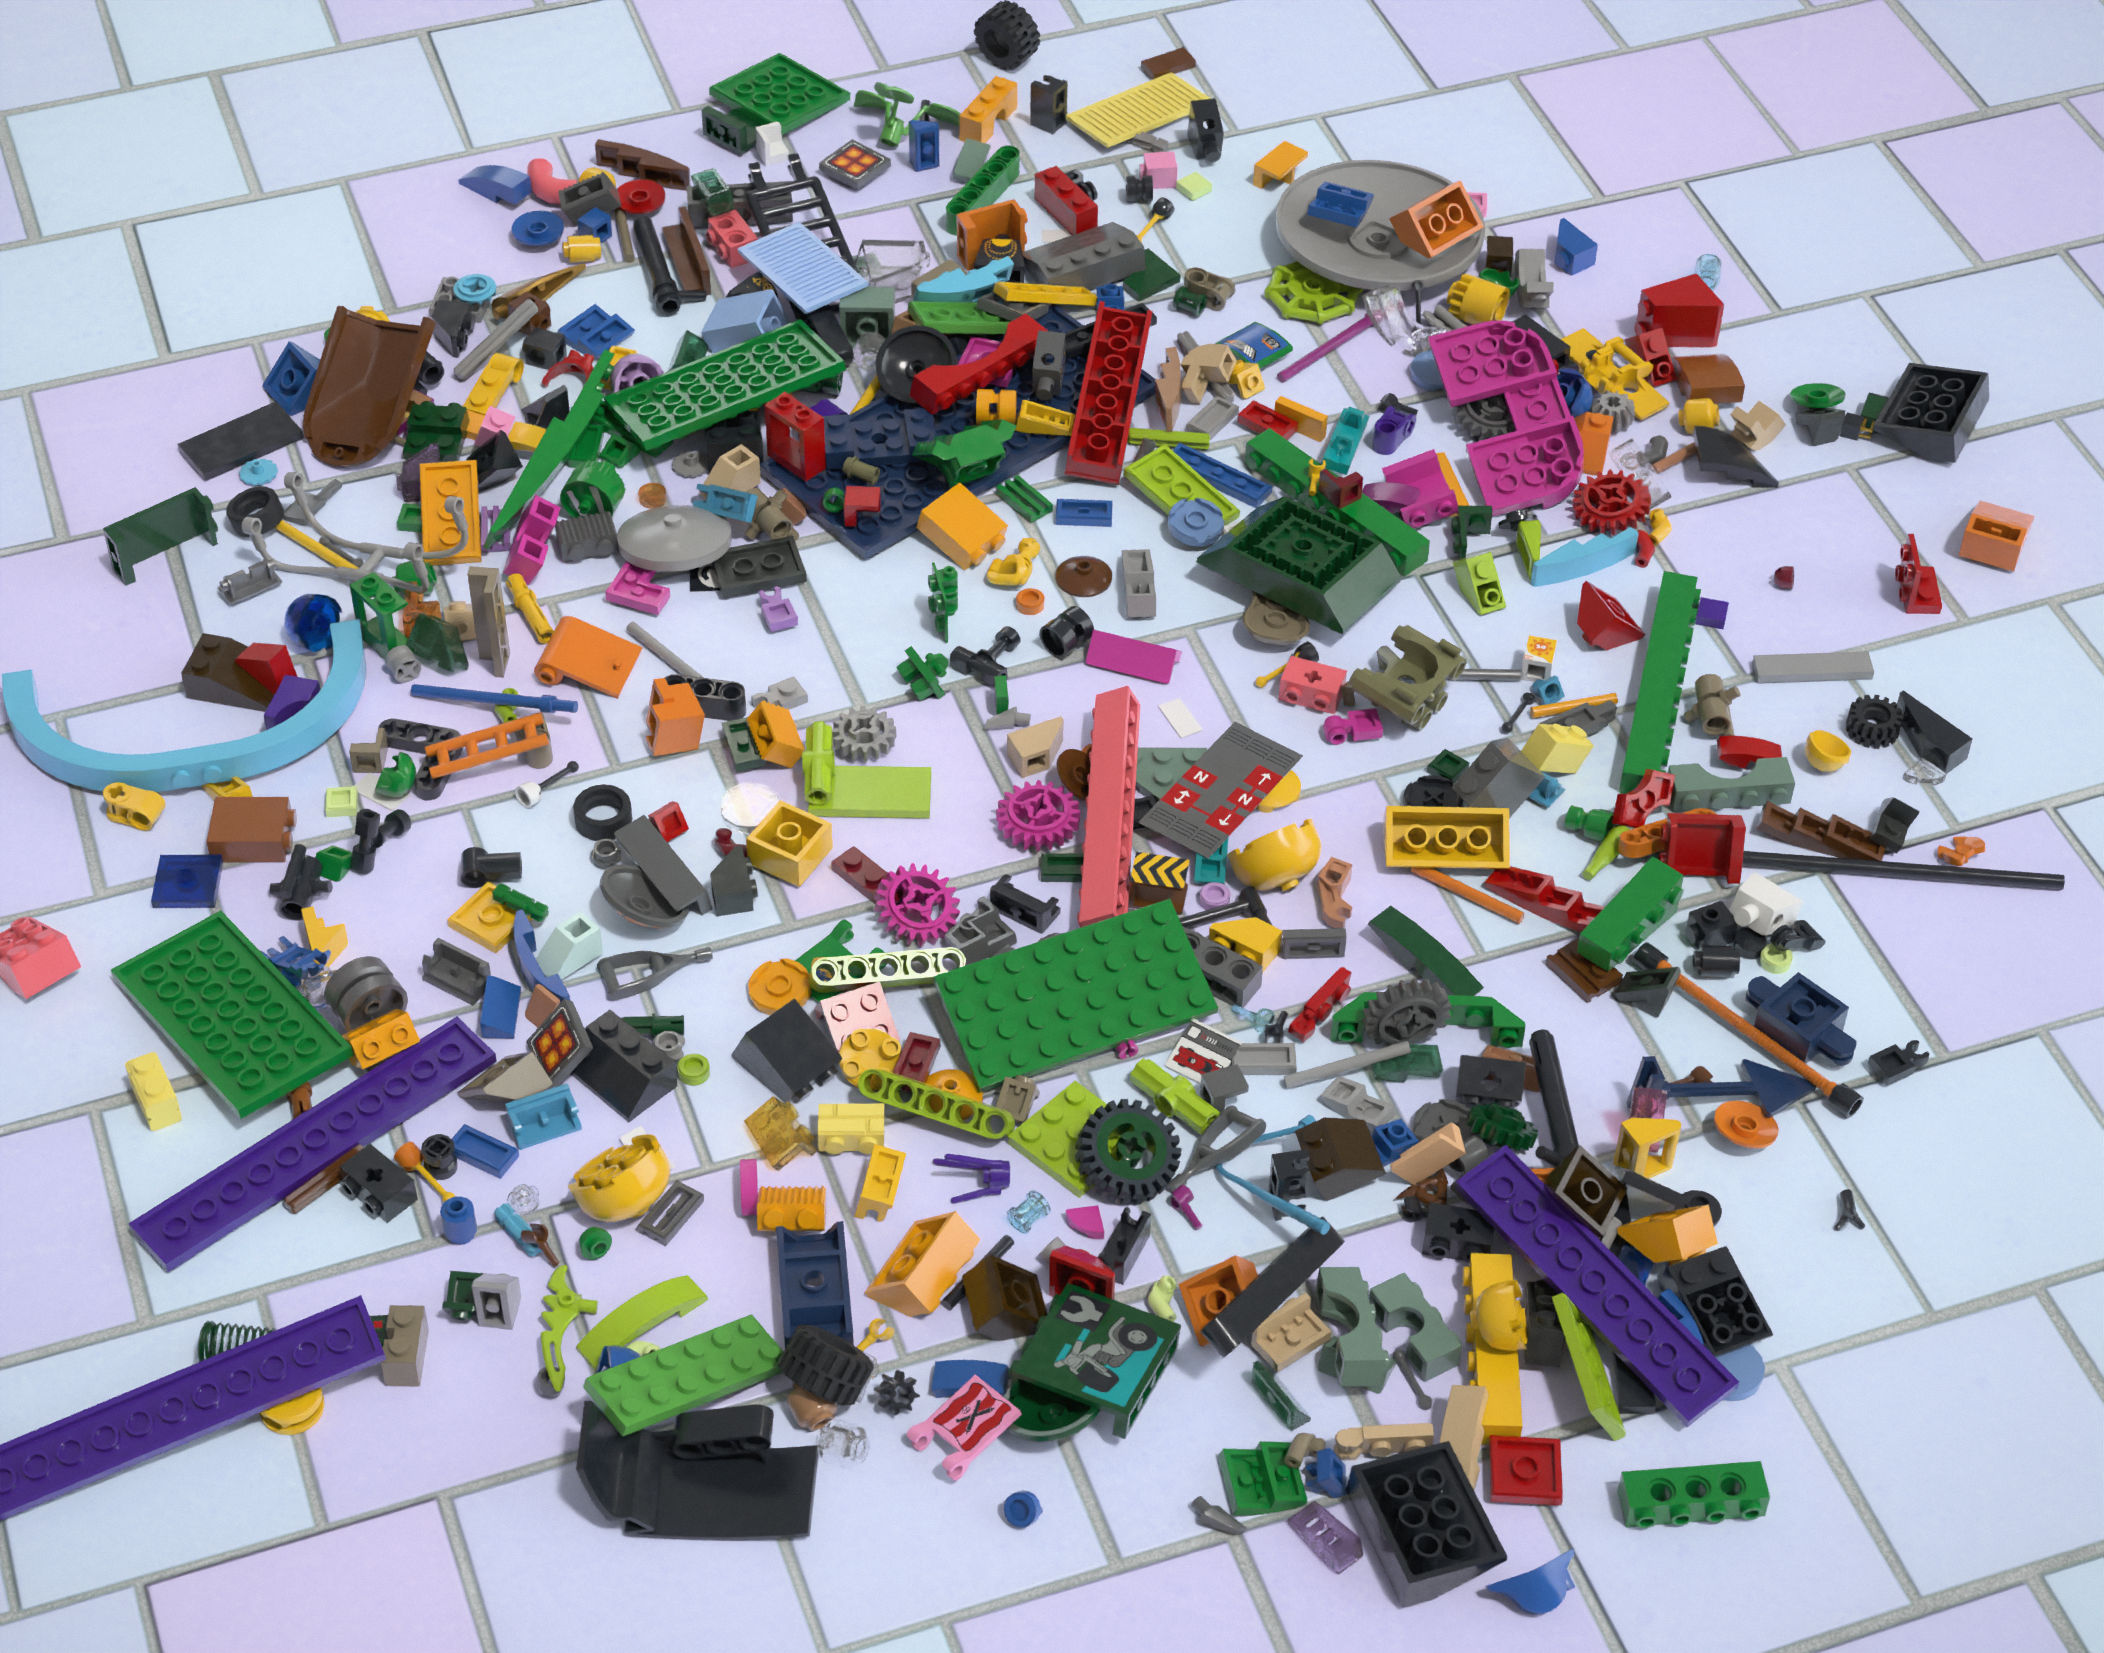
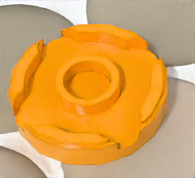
M783 958L773 963L770 960L754 970L748 983L749 996L753 1006L761 1013L772 1015L795 998L803 1007L811 996L812 989L808 981L809 974L807 969L799 962L788 958Z

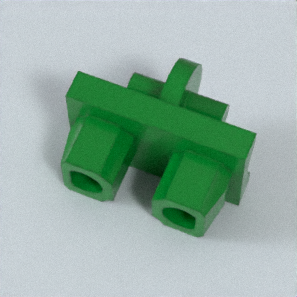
M912 646L904 650L908 659L896 668L906 683L918 675L921 676L909 685L917 698L921 701L933 693L938 699L946 695L939 686L935 676L942 678L947 674L948 659L941 653L934 655L928 653L925 656L926 661L924 663Z

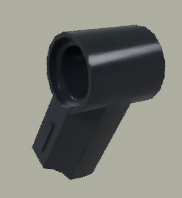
M469 847L461 853L460 880L463 885L469 888H480L488 880L522 879L521 852L488 854L483 848Z

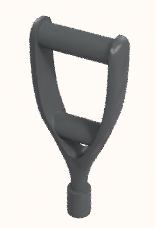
M710 947L694 950V953L683 955L653 951H634L602 958L597 963V969L602 972L608 989V998L619 1000L652 989L684 965L694 961L698 963L713 959ZM630 965H653L655 973L624 985H619L614 971L616 968Z
M1234 1105L1228 1106L1205 1129L1198 1141L1189 1165L1182 1174H1177L1167 1185L1168 1190L1173 1194L1174 1190L1180 1185H1186L1187 1180L1195 1174L1236 1157L1265 1132L1266 1122L1261 1118L1256 1119L1239 1111ZM1232 1122L1246 1128L1239 1136L1220 1149L1216 1150L1210 1147Z

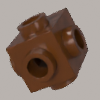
M527 291L508 303V312L510 316L527 299L532 300L537 305L538 312L518 330L529 336L535 327L546 330L552 325L549 304Z

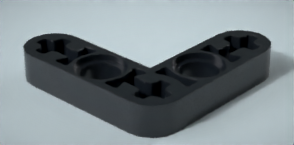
M396 718L386 719L378 727L385 728L388 748L426 754L425 746L461 736L457 730ZM419 735L428 736L426 740L421 742L413 740L414 737ZM463 748L448 752L450 761L459 759ZM427 754L416 774L414 786L417 797L425 801H431L440 797L451 774L433 779V784H430V778L432 777L429 768L432 767L431 765L434 762H437V756L428 758Z

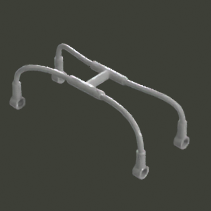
M287 472L285 474L284 486L291 489L297 505L301 507L310 524L321 535L328 537L330 541L338 545L359 550L364 554H371L359 569L296 566L279 562L271 557L266 550L267 546L260 532L262 528L261 520L254 517H246L242 521V531L250 535L256 551L261 554L263 559H273L278 569L295 573L337 575L339 578L357 581L372 573L384 557L405 558L411 560L422 586L384 576L382 573H375L387 584L415 593H425L429 589L428 571L423 559H440L453 556L462 551L468 542V524L463 513L464 500L456 496H448L444 503L445 511L452 514L456 527L461 532L459 544L451 549L438 552H424L423 546L418 543L408 542L404 548L367 542L356 543L340 538L326 530L315 519L307 505L308 500L302 487L303 476L296 472Z

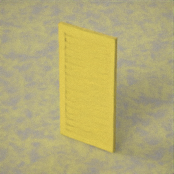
M1170 72L1066 114L1065 119L1106 148L1133 138L1137 133L1141 134L1142 131L1148 132L1189 115L1191 101L1211 98Z

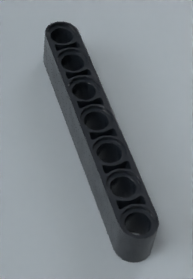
M1324 1216L1320 1218L1327 1221V1219ZM1331 1224L1329 1231L1325 1235L1316 1232L1312 1228L1306 1229L1205 1325L1200 1332L1221 1357L1224 1358L1238 1347L1345 1243V1240Z

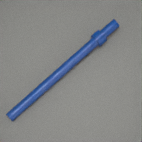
M413 684L411 686V694L413 696L540 709L543 713L552 714L556 711L576 713L578 710L577 701L561 700L552 695L533 697Z

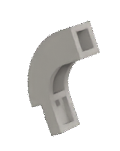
M1518 249L1515 253V279H1519L1517 297L1520 307L1549 308L1550 296L1554 292V282H1546L1545 249Z

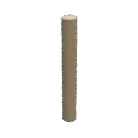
M616 208L614 212L624 260L627 263H631L635 260L626 214L625 211Z

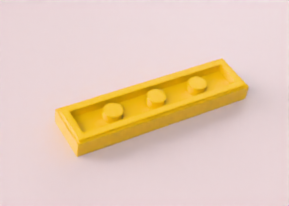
M995 282L993 292L1006 301L1095 306L1097 301L1095 294L1085 287Z

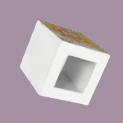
M1532 635L1528 636L1522 663L1521 680L1535 682L1539 679L1547 680L1551 677L1558 640Z

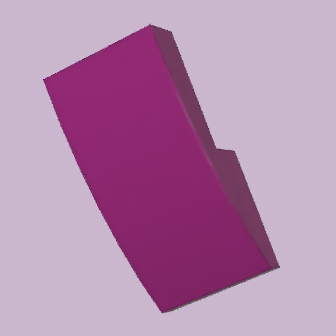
M1389 482L1365 484L1362 489L1363 494L1392 514L1401 512V508L1414 504L1421 493L1417 487Z

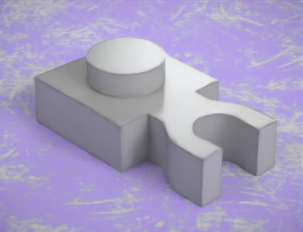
M792 676L768 686V693L752 695L751 701L754 708L761 701L765 700L766 703L770 702V704L779 705L780 708L784 707V709L788 708L790 710L808 703V694L797 679Z

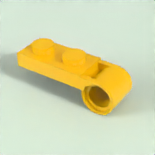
M494 353L463 407L482 415H486L489 406L496 408L510 382L517 383L521 379L524 371L523 360L501 353Z

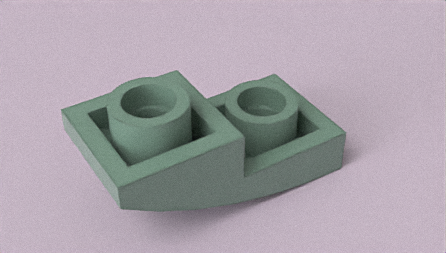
M966 138L953 172V179L968 182L986 163L991 145Z

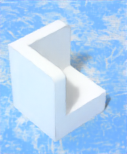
M774 122L755 127L757 153L764 164L769 166L788 161L789 151L782 142L780 123Z

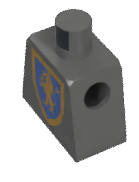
M1038 331L1032 370L1033 392L1036 393L1039 399L1049 400L1052 398V395L1061 394L1066 369L1065 333ZM1047 355L1054 357L1053 363L1046 362Z

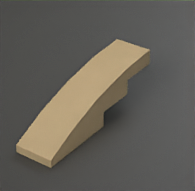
M1452 1385L1439 1443L1450 1442L1475 1491L1480 1472L1477 1458L1484 1436L1481 1422L1489 1394L1486 1386Z

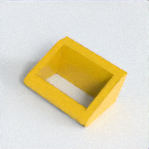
M1630 1118L1621 1122L1613 1164L1616 1167L1620 1166L1629 1169L1648 1179L1672 1169L1681 1131V1122L1675 1119ZM1665 1139L1661 1156L1648 1155L1650 1145Z

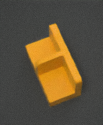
M1284 140L1254 164L1253 185L1262 189L1273 179L1291 184L1294 181L1295 167L1308 158V151Z

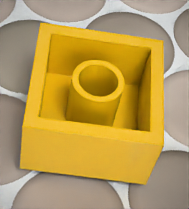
M780 800L746 838L747 857H750L752 866L800 887L833 849L832 823Z

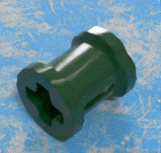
M1184 286L1179 287L1173 299L1174 309L1179 310L1182 308L1190 311L1195 317H1200L1207 304V295L1187 291V288Z

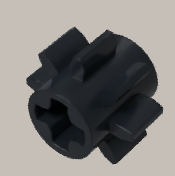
M900 1370L895 1371L894 1377L882 1374L883 1381L880 1387L874 1388V1391L878 1392L882 1398L878 1401L877 1405L882 1408L889 1406L890 1413L894 1415L899 1414L900 1408L912 1411L911 1404L914 1398L920 1397V1394L916 1393L913 1388L917 1380L912 1377L904 1380L905 1374ZM898 1386L899 1388L897 1392L899 1396L897 1398H894L897 1395L895 1388Z

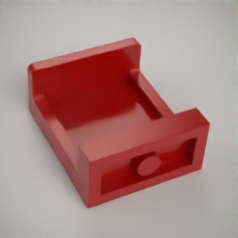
M1667 813V823L1661 825V842H1665L1664 852H1659L1658 860L1683 875L1725 876L1728 884H1740L1746 826L1742 815Z

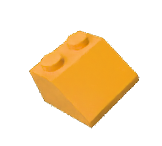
M1708 1205L1652 1213L1617 1227L1618 1234L1652 1262L1668 1261L1669 1266L1704 1254L1707 1248L1718 1244Z

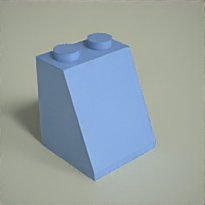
M773 289L718 299L701 334L712 353H716L791 322Z

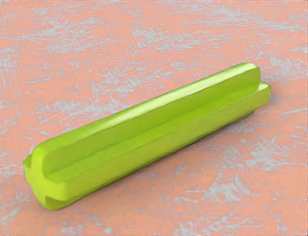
M1130 428L1129 432L1130 444L1141 445L1143 438H1149L1156 442L1155 446L1166 444L1168 447H1176L1179 443H1182L1192 449L1207 450L1210 446V434L1167 432L1166 430Z

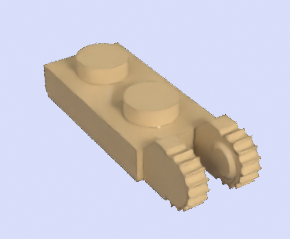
M1433 1424L1373 1425L1340 1429L1335 1435L1336 1444H1334L1333 1452L1341 1460L1345 1461L1348 1459L1352 1461L1356 1460L1361 1454L1385 1457L1390 1453H1403L1433 1445L1434 1439Z

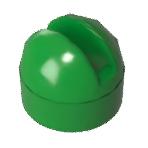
M837 487L829 488L823 496L825 509L830 512H839L844 509V491ZM833 496H836L833 503L830 502V499Z

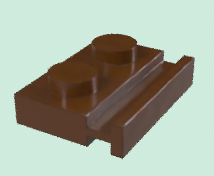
M1579 938L1558 949L1555 955H1548L1545 965L1586 1003H1589L1591 998L1599 997L1619 985L1623 974L1615 967L1607 972L1577 953Z

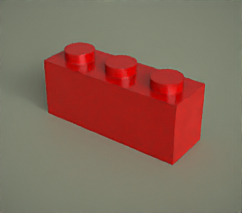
M1054 166L1035 173L1034 199L1071 235L1098 227V205L1063 171Z

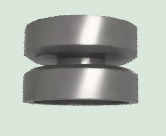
M373 956L359 957L345 963L334 972L327 982L324 991L326 1004L338 1017L339 1022L347 1032L395 1009L406 1011L408 1004L405 989L394 978L388 966L380 958Z

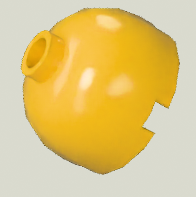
M1516 1280L1498 1282L1484 1289L1477 1299V1310H1471L1470 1312L1473 1330H1480L1483 1340L1492 1348L1501 1351L1526 1349L1525 1344L1528 1341L1525 1308H1521L1519 1300L1516 1301V1298L1522 1297Z

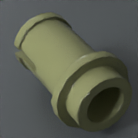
M854 456L853 458L848 457L845 460L843 473H846L848 478L856 477L874 485L880 476V468L861 462L858 457Z

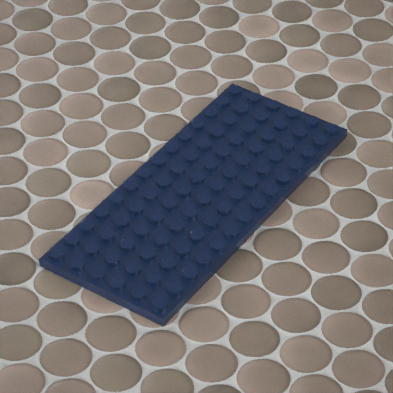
M1056 304L1049 305L1047 314L1034 319L1049 332L1066 333L1084 326ZM996 334L988 340L1003 342L1005 334ZM1089 351L1068 360L1066 359L1061 394L1052 395V398L1049 400H1041L1033 392L1032 370L1034 357L1026 361L1023 366L1016 368L1007 388L988 384L986 387L979 389H993L995 394H998L1001 390H1016V419L1022 400L1069 412L1076 416ZM963 353L957 356V361H958V363H959V361H960V359H961ZM1047 355L1046 362L1053 363L1054 357ZM1143 369L1141 371L1135 405L1155 394L1156 379ZM977 390L970 393L965 399L961 398L954 402L949 408L942 409L933 414L936 436L952 435L963 431L965 426L976 425ZM887 394L850 414L849 421L860 422L904 418L905 409L923 407L921 405L899 402ZM997 403L990 404V411L997 412ZM1014 431L1010 440L1001 443L1006 456L1000 461L999 469L994 474L962 485L972 494L978 496L1069 444L1071 436ZM877 441V442H874V443H876V444H883V443H885V442ZM772 458L760 464V473L779 489L786 488L797 498L809 514L865 560L917 531L916 527L921 510L951 489L937 466L928 462L874 466L880 468V476L874 485L856 477L848 478L846 473H843V468L830 470L826 468L805 482ZM846 486L880 487L881 510L879 512L858 511L856 526H845L844 509L839 512L826 510L823 505V496L832 487L844 491V494L846 493ZM833 496L830 499V502L833 503L836 496Z

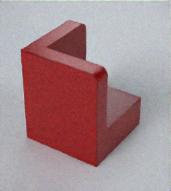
M846 486L844 502L845 526H856L858 511L879 512L881 510L880 487Z

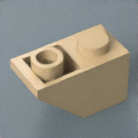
M741 444L719 457L703 485L710 486L712 484L746 492L761 483L759 457ZM700 492V495L707 500L708 494Z
M1062 716L1007 734V756L1022 778L1050 769L1063 742L1064 719Z

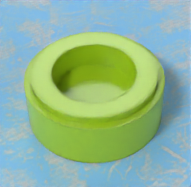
M701 1054L685 1055L677 1064L678 1077L686 1085L696 1086L703 1084L710 1076L709 1061Z

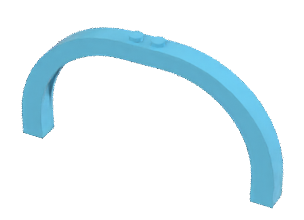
M357 619L330 624L333 642V663L330 674L318 694L302 710L286 721L246 738L151 754H114L89 749L62 737L44 721L39 713L38 690L32 669L2 674L4 704L10 727L21 750L37 766L58 779L93 790L103 791L107 785L120 782L143 790L160 792L206 785L207 783L231 781L232 777H239L241 779L261 774L288 764L321 745L345 723L354 711L361 698L367 673L360 622Z

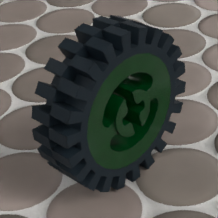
M1121 1099L1118 1105H1116L1115 1100L1110 1101L1105 1108L1101 1105L1086 1121L1075 1145V1149L1078 1150L1075 1155L1076 1163L1081 1162L1078 1171L1080 1175H1088L1085 1180L1088 1187L1095 1183L1098 1186L1095 1191L1097 1195L1101 1197L1105 1191L1109 1193L1108 1201L1114 1203L1117 1197L1121 1198V1205H1128L1131 1200H1134L1135 1205L1142 1204L1145 1198L1149 1202L1157 1194L1160 1195L1174 1177L1180 1165L1178 1159L1181 1156V1148H1177L1180 1138L1179 1135L1172 1136V1132L1175 1129L1172 1122L1167 1125L1163 1123L1167 1117L1163 1112L1157 1117L1152 1114L1155 1109L1154 1106L1149 1104L1146 1109H1142V1101L1135 1100L1132 1105H1129L1128 1099ZM1121 1135L1110 1154L1108 1139ZM1146 1150L1148 1165L1135 1169Z

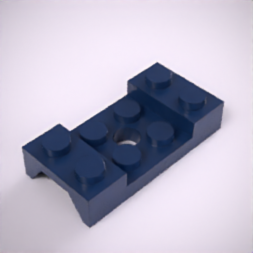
M924 408L905 409L904 418L850 422L849 414L822 416L824 417L827 470L842 469L845 460L848 457L853 458L854 456L858 457L859 461L871 466L925 462L912 456L917 442L933 441L934 436H936L933 415ZM882 441V442H885V443H883V444H876V443H874V442Z
M836 1222L824 1234L796 1236L783 1226H776L785 1348L799 1325H811L824 1329L854 1345L844 1222ZM813 1278L823 1281L818 1287H810L805 1284Z

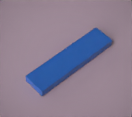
M1179 443L1172 450L1216 490L1254 508L1259 507L1272 494L1271 485L1182 443Z

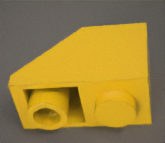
M1254 917L1213 923L1209 927V940L1224 945L1230 950L1254 960L1263 966L1264 972L1281 952L1283 931Z

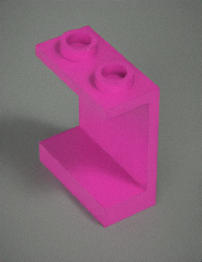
M1434 449L1382 468L1385 482L1406 484L1420 489L1421 493L1416 502L1401 508V512H1398L1401 520L1413 529L1457 513L1458 503L1453 489L1450 490L1443 476L1438 456Z

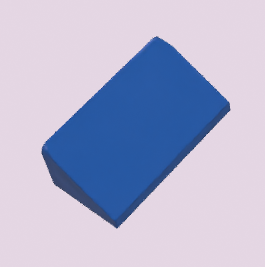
M917 120L909 121V160L915 172L940 167L938 123Z
M487 975L480 1020L482 1038H515L521 986L495 976Z

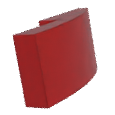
M1719 736L1717 739L1718 759H1721L1728 765H1735L1745 769L1750 761L1756 764L1757 759L1782 757L1781 745L1764 739L1747 736Z

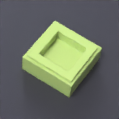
M1194 172L1177 180L1176 189L1193 201L1211 192L1212 183L1199 173Z
M357 786L326 788V817L357 816Z

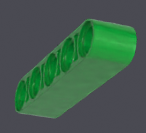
M1010 145L1000 147L946 205V230L948 233L957 236V214L993 205L1020 174V151L1018 148Z

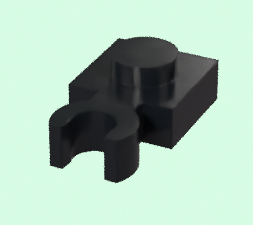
M1912 1040L1907 1043L1906 1048L1903 1050L1894 1044L1870 1055L1868 1065L1888 1086L1912 1075L1915 1067L1924 1066L1928 1062L1930 1053L1927 1051L1923 1054H1916L1915 1052L1918 1050L1920 1042Z

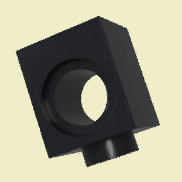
M535 327L522 344L526 364L549 370L556 363L562 362L563 358L567 356L565 335Z

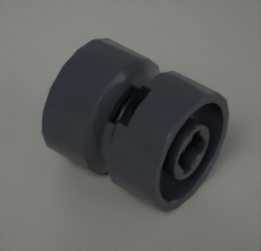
M1070 606L1060 613L1057 618L1042 626L1039 630V636L1044 648L1052 656L1061 659L1074 651L1077 646L1092 637L1094 626L1084 610L1077 606Z

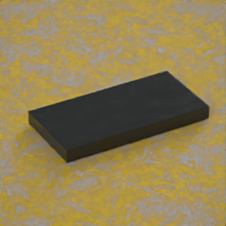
M275 401L178 443V449L204 481H207L244 465L248 461L303 439L304 436L302 429Z

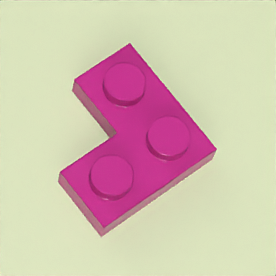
M627 561L605 591L607 601L659 615L671 596L670 588L649 583L657 571L643 569Z

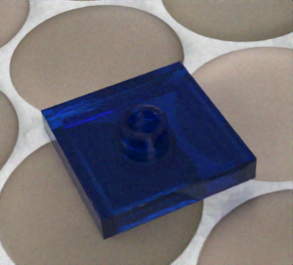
M222 854L160 855L151 898L152 907L215 908L224 863Z

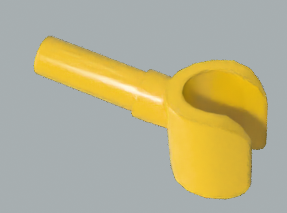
M1314 459L1309 461L1308 476L1311 478L1309 495L1311 496L1316 494L1320 471L1326 469V461L1324 460L1323 464L1319 466L1313 464Z
M881 1318L874 1319L869 1325L870 1333L856 1347L863 1352L878 1339L887 1341L894 1335V1329L888 1327L882 1334H879L880 1326L886 1321Z

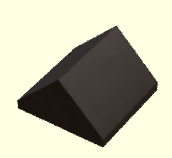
M1581 1145L1575 1147L1543 1180L1550 1194L1599 1238L1604 1236L1628 1189Z

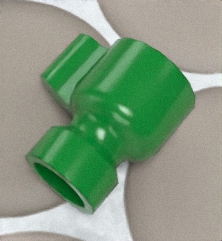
M1571 805L1566 814L1564 825L1569 830H1583V834L1587 838L1602 842L1608 832L1617 824H1612L1614 812L1604 809H1592L1589 812H1585L1583 808Z

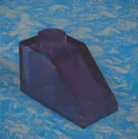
M432 443L403 462L402 473L397 474V490L402 491L404 502H421L420 464L441 462L439 443Z

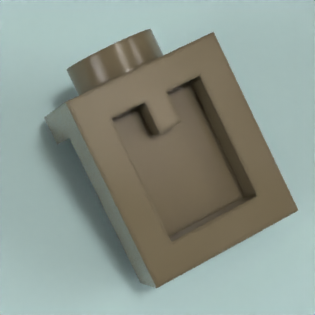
M1016 1075L1015 1079L1005 1077L995 1107L1010 1112L1015 1122L1022 1124L1028 1119L1034 1099L1039 1097L1040 1091L1036 1085H1033L1034 1080L1021 1075Z

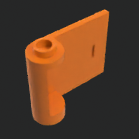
M564 616L559 620L534 668V673L542 683L547 685L559 684L565 675L618 699L643 647L576 617Z

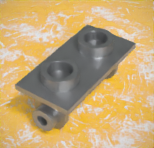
M263 559L261 562L249 566L248 574L242 569L231 575L224 576L223 580L219 582L218 590L228 603L233 605L283 583L274 571L277 567L273 559Z

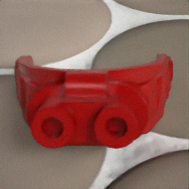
M570 350L568 357H564L562 362L556 363L548 370L542 379V385L548 387L551 379L569 372H579L585 375L587 382L594 369L592 366L594 357L587 353L584 356H580L579 352Z

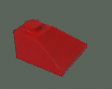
M1587 580L1582 584L1577 624L1584 632L1581 635L1582 638L1590 646L1595 647L1598 645L1605 650H1610L1640 640L1646 635L1617 598Z
M1067 1245L1052 1250L1049 1260V1296L1054 1297L1056 1293L1061 1294L1067 1283L1114 1300L1115 1273L1098 1257L1091 1255L1083 1249H1075Z

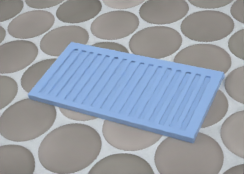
M800 222L737 248L738 253L805 314L868 287L867 280Z

